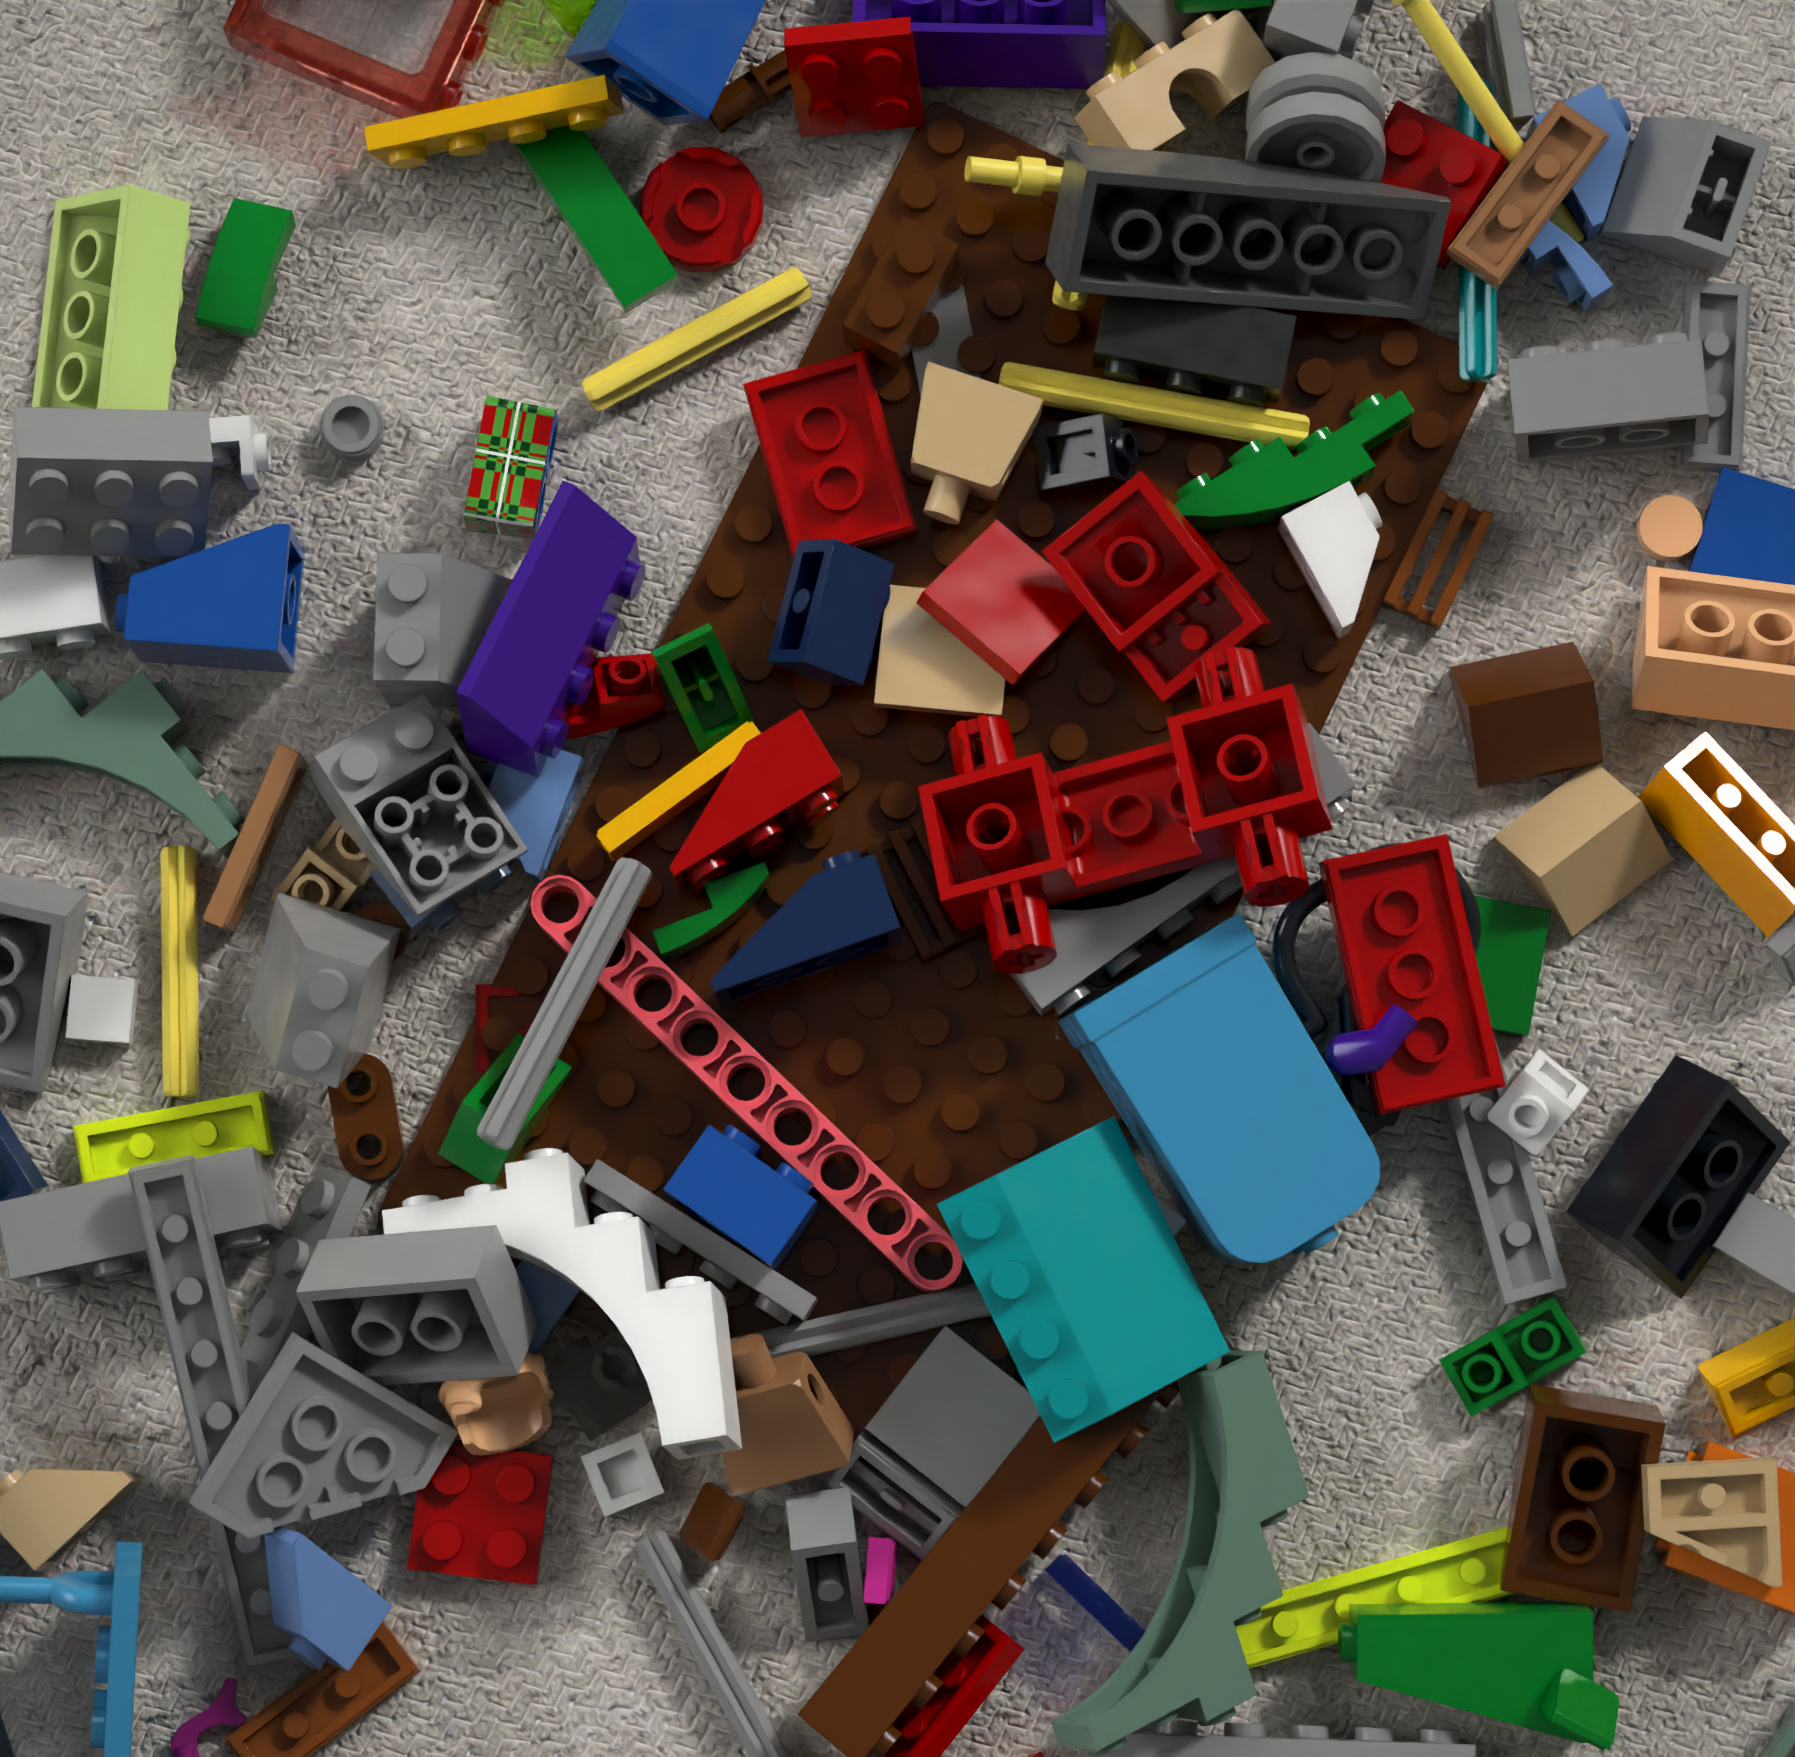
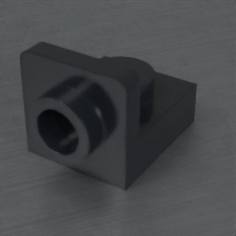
M1097 414L1033 428L1040 489L1042 491L1055 493L1108 481L1124 485L1135 476L1133 465H1136L1138 461V445L1135 435L1126 421L1105 414Z

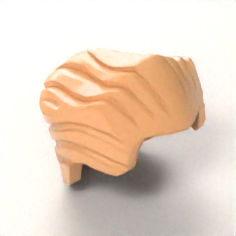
M527 1351L518 1376L443 1382L439 1390L438 1400L454 1422L461 1441L468 1452L473 1455L479 1454L482 1456L510 1451L536 1441L552 1425V1411L549 1401L555 1393L553 1386H550L551 1378L549 1371H546L547 1365L541 1353L531 1354L530 1351Z

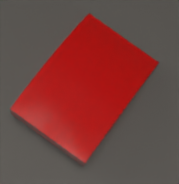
M1143 471L1138 472L1042 550L1043 554L1118 652H1124L1163 703H1174L1197 684L1194 665L1200 658L1204 657V653L1216 652L1233 645L1235 648L1244 647L1272 624L1207 542Z

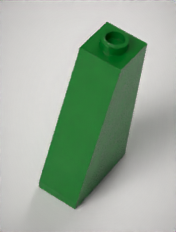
M1565 1601L1349 1604V1623H1339L1338 1654L1341 1663L1349 1662V1670L1357 1681L1571 1741L1587 1743L1552 1725L1540 1709L1553 1681L1562 1668H1568L1593 1681V1611L1587 1605Z

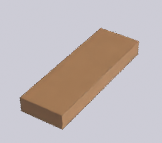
M1558 99L1447 249L1446 255L1498 291L1601 151L1610 135Z
M281 744L278 745L202 918L211 928L230 936L232 933L235 934L308 768L307 761L296 750Z

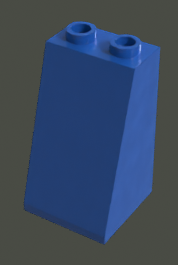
M597 0L564 57L593 77L607 76L621 89L622 97L665 126L705 121L714 109L765 0Z

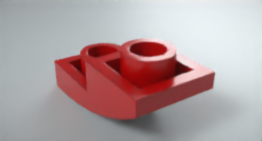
M652 653L596 658L591 668L594 670V679L590 692L581 706L573 704L565 720L568 723L565 740L614 729L662 709L663 695Z

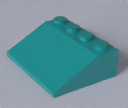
M1114 1116L937 1204L1054 1443L1116 1413L1230 1352Z

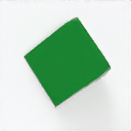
M1562 1668L1540 1706L1542 1714L1552 1725L1602 1751H1605V1749L1610 1750L1615 1736L1619 1708L1618 1696L1613 1691L1568 1668Z

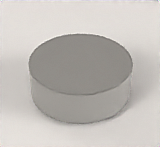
M359 395L338 397L327 405L320 419V433L325 445L335 456L343 460L358 461L374 454L382 444L385 433L383 418L378 408L365 397Z

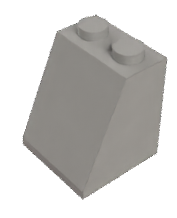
M377 552L373 680L389 706H401L424 693L433 707H459L456 692L513 579L443 553Z
M282 893L276 895L246 1012L274 1070L330 1087H339L371 1047L401 929Z

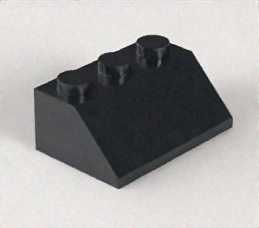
M1675 1055L1663 1074L1654 1083L1651 1091L1626 1127L1619 1133L1614 1144L1591 1177L1582 1186L1566 1213L1599 1243L1664 1289L1682 1299L1716 1249L1712 1247L1713 1243L1747 1192L1753 1195L1756 1193L1790 1144V1141L1728 1080Z

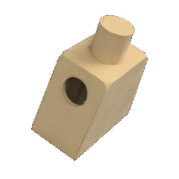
M928 362L924 374L911 457V474L933 482L923 512L936 520L949 524H959L969 494L995 501L1032 436L1033 428H1036L1042 415L1043 399Z

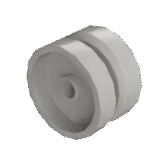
M1307 52L1286 56L1264 68L1250 85L1246 103V130L1248 133L1246 161L1312 170L1380 183L1386 163V139L1383 133L1385 125V98L1379 80L1363 64L1340 54Z

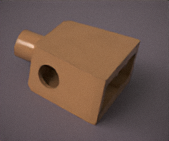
M760 1334L745 1335L731 1343L742 1449L722 1453L732 1496L848 1466L854 1430L809 1356L798 1351L772 1358L766 1342Z

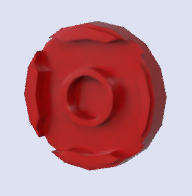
M689 147L676 152L675 156L668 158L663 164L660 162L650 172L640 193V217L671 265L687 272L713 273L736 264L754 247L763 227L764 200L754 175L738 157L715 147Z

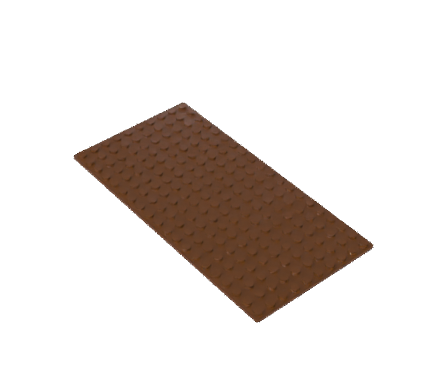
M934 102L929 104L925 109V126L916 127L797 368L858 352V350L844 343L842 325L902 216H905L959 244V264L944 292H952L959 289L962 285L964 286L973 336L966 338L961 343L958 350L959 362L966 371L980 374L981 379L998 384L1001 368L1004 363L1013 362L1112 380L1103 375V368L1092 366L1106 295L1088 294L1086 305L1080 311L1060 308L1053 304L1052 301L1056 279L1046 266L1045 261L1058 193L1043 191L1040 197L1014 194L1012 187L967 182L964 177L968 156L1015 161L1017 156L1043 158L1047 166L1063 167L1065 160L943 103ZM1253 307L1297 316L1279 402L1277 404L1266 401L1264 408L1306 415L1310 420L1308 436L1326 426L1331 433H1334L1352 421L1349 412L1376 393H1381L1386 400L1401 390L1415 410L1409 426L1367 452L1376 465L1371 480L1354 489L1357 496L1364 492L1369 495L1379 512L1383 526L1376 529L1380 538L1355 621L1349 634L1338 639L1278 530L1281 519L1237 528L1195 529L1272 623L1243 647L1252 650L1257 656L1264 691L1292 683L1306 714L1308 724L1310 723L1320 735L1488 382L1464 381L1460 376L1459 344L1403 318ZM931 313L914 346H928L937 338L939 322L933 313ZM910 351L899 372L866 355L917 527V533L861 549L895 564L890 585L927 588L996 519L1052 565L1042 550L1122 486L1108 481L1055 493L1042 491L1040 489L1033 432L995 501L969 494L959 524L945 523L926 515L923 510L933 482L911 474V457L921 400L912 351ZM1143 376L1139 383H1130L1168 390L1165 387L1166 381ZM1204 389L1203 394L1199 396L1228 401L1229 394ZM1043 405L1042 415L1036 427L1088 417L1094 414ZM1123 420L1128 423L1138 445L1139 455L1136 465H1133L1134 475L1143 471L1173 504L1179 501L1175 494L1181 487L1204 473H1207L1211 480L1232 467L1229 459L1237 451L1250 444L1249 442ZM759 444L659 647L710 623L757 724L755 726L760 733L802 709L842 774L844 795L836 800L839 809L824 820L810 827H806L803 820L784 830L781 833L784 842L771 852L755 860H751L748 853L728 864L726 868L730 874L765 862L771 883L760 898L724 931L691 951L664 962L652 930L712 909L706 890L696 893L693 886L680 893L669 867L719 787L717 786L621 856L641 862L652 872V878L626 927L952 1237L937 1206L940 1201L1113 1116L1125 1139L1130 1132L1080 1051L1073 1048L1058 1023V1020L1103 994V991H1090L1091 994L1067 1013L1061 1016L1058 1014L1056 1018L1054 1008L1040 1016L1010 974L1001 973L994 968L985 924L978 925L980 933L922 961L893 905L900 925V944L723 1006L719 1005L711 979L812 875L824 871L821 864L824 860L852 850H858L860 857L864 858L868 856L865 845L886 837L888 833L898 828L900 830L910 825V822L920 817L924 821L918 786L955 776L948 733L952 727L956 726V722L977 718L874 707L884 611L882 612L874 643V660L866 673L864 685L825 686L767 662L793 564V557ZM1289 450L1293 457L1299 455L1298 451ZM1086 611L1014 685L1005 679L1002 718L1010 724L1016 758L1019 759L1042 752L1052 772L1055 773L1171 741L1166 718L1200 709L1202 705L1197 684L1174 703H1163L1124 652H1118L1092 616ZM1227 668V669H1223V670H1221V671H1222V672H1227V671H1230V670H1229V668ZM658 670L657 673L663 695V708L618 728L544 879L555 875L570 876L581 883L598 899L617 860L613 862L600 845L596 836L598 834L597 831L710 749L708 748L699 753ZM917 838L906 842L951 931L958 929L940 901L935 873ZM892 849L884 853L883 855L928 942L930 943L940 938L895 850ZM1192 868L1048 906L1047 908L1081 911L1118 906L1157 892L1183 877ZM1243 887L1218 904H1215L1209 896L1190 910L1195 920L1182 931L1166 941H1163L1157 933L1138 947L1143 957L1133 966L1113 979L1107 971H1104L1089 983L1095 987H1107L1116 981L1117 985L1217 923L1233 916L1243 896ZM567 892L556 893L546 903L544 911L546 918L554 923L568 922L578 912V898ZM531 906L490 986L514 987L519 993L526 996L488 997L489 1019L483 1025L482 1038L489 1048V1068L517 1034L521 1035V1029L533 1023L568 956L543 932L533 917ZM621 939L617 943L605 968L615 966L624 957L625 943ZM647 981L637 992V1004L645 1011H660L670 1002L672 990L664 981ZM597 983L558 1057L571 1065L572 1069L524 1148L513 1162L524 1160V1155L533 1150L543 1148L559 1149L563 1153H568L584 1169L586 1177L595 1161L599 1159L730 1242L672 1201L664 1191V1187L708 1125L723 1133L728 1124L744 1133L761 1146L759 1149L763 1153L758 1159L774 1171L784 1161ZM476 1016L379 1210L378 1219L382 1226V1210L402 1207V1201L407 1198L419 1195H434L440 1197L441 1200L464 1196V1191L469 1187L486 1184L438 1154L462 1101L484 1076L482 1073L476 1072ZM708 1024L693 1025L684 1034L683 1048L693 1056L708 1055L715 1049L718 1043V1032ZM754 1068L740 1069L731 1077L729 1091L738 1100H754L762 1093L765 1086V1078L761 1072ZM786 1113L776 1123V1137L786 1145H799L806 1141L811 1134L812 1123L802 1113ZM833 1157L826 1162L822 1169V1180L831 1189L845 1190L854 1185L858 1179L859 1168L848 1157ZM506 1173L496 1183V1185L502 1186L503 1189H507ZM586 1184L589 1221L591 1225L594 1224L595 1217L607 1212L590 1202L596 1190ZM815 1191L811 1197L817 1200L819 1211L776 1270L777 1273L814 1295L819 1300L807 1320L929 1293L915 1287ZM881 1201L874 1205L869 1212L868 1223L878 1234L891 1235L901 1230L905 1223L906 1214L903 1208L896 1202ZM642 1220L648 1227L650 1226V1224ZM656 1244L660 1289H666L665 1283L677 1277L698 1276L704 1278V1282L711 1281L726 1297L730 1338L785 1326V1324L753 1305L760 1294L750 1287L737 1281L733 1289L729 1290L699 1271L705 1259L683 1246L676 1256ZM938 1245L924 1247L919 1251L915 1259L916 1270L922 1277L929 1280L944 1278L948 1275L953 1265L952 1256L948 1250ZM511 1258L516 1269L521 1260ZM964 1259L961 1276L951 1288L975 1283ZM581 1291L565 1315L628 1345L610 1317L593 1299ZM792 1315L787 1325L803 1321ZM992 1316L947 1326L1012 1378L1017 1367ZM943 1327L809 1357L851 1423L854 1430L853 1443Z

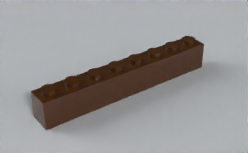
M1177 1380L1055 1443L1040 1416L797 1715L847 1757H885L902 1735L893 1726L909 1705L920 1713L944 1683L935 1673L950 1655H953L961 1662L985 1633L976 1624L977 1621L992 1604L1003 1611L1027 1581L1018 1574L1019 1570L1033 1553L1044 1560L1068 1531L1059 1521L1075 1502L1085 1510L1109 1480L1100 1472L1115 1452L1124 1459L1131 1454L1150 1430L1141 1422L1156 1402L1167 1409L1179 1395L1180 1391Z

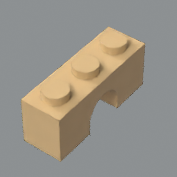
M1234 9L1218 20L1212 12H1209L1181 32L1185 40L1170 49L1165 41L1160 42L1133 62L1137 68L1136 71L1123 79L1117 71H1114L1092 85L1085 92L1090 101L1074 119L1094 146L1164 151L1185 130V127L1171 107L1169 91H1182L1191 95L1199 102L1212 121L1246 100L1250 85L1264 68L1272 65L1275 61L1240 9Z

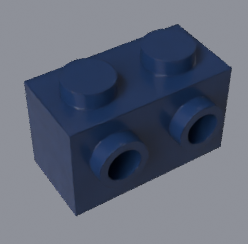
M837 539L798 541L767 662L825 686L864 685L866 673L874 660V643L882 612L890 599L891 591L889 585L895 564Z

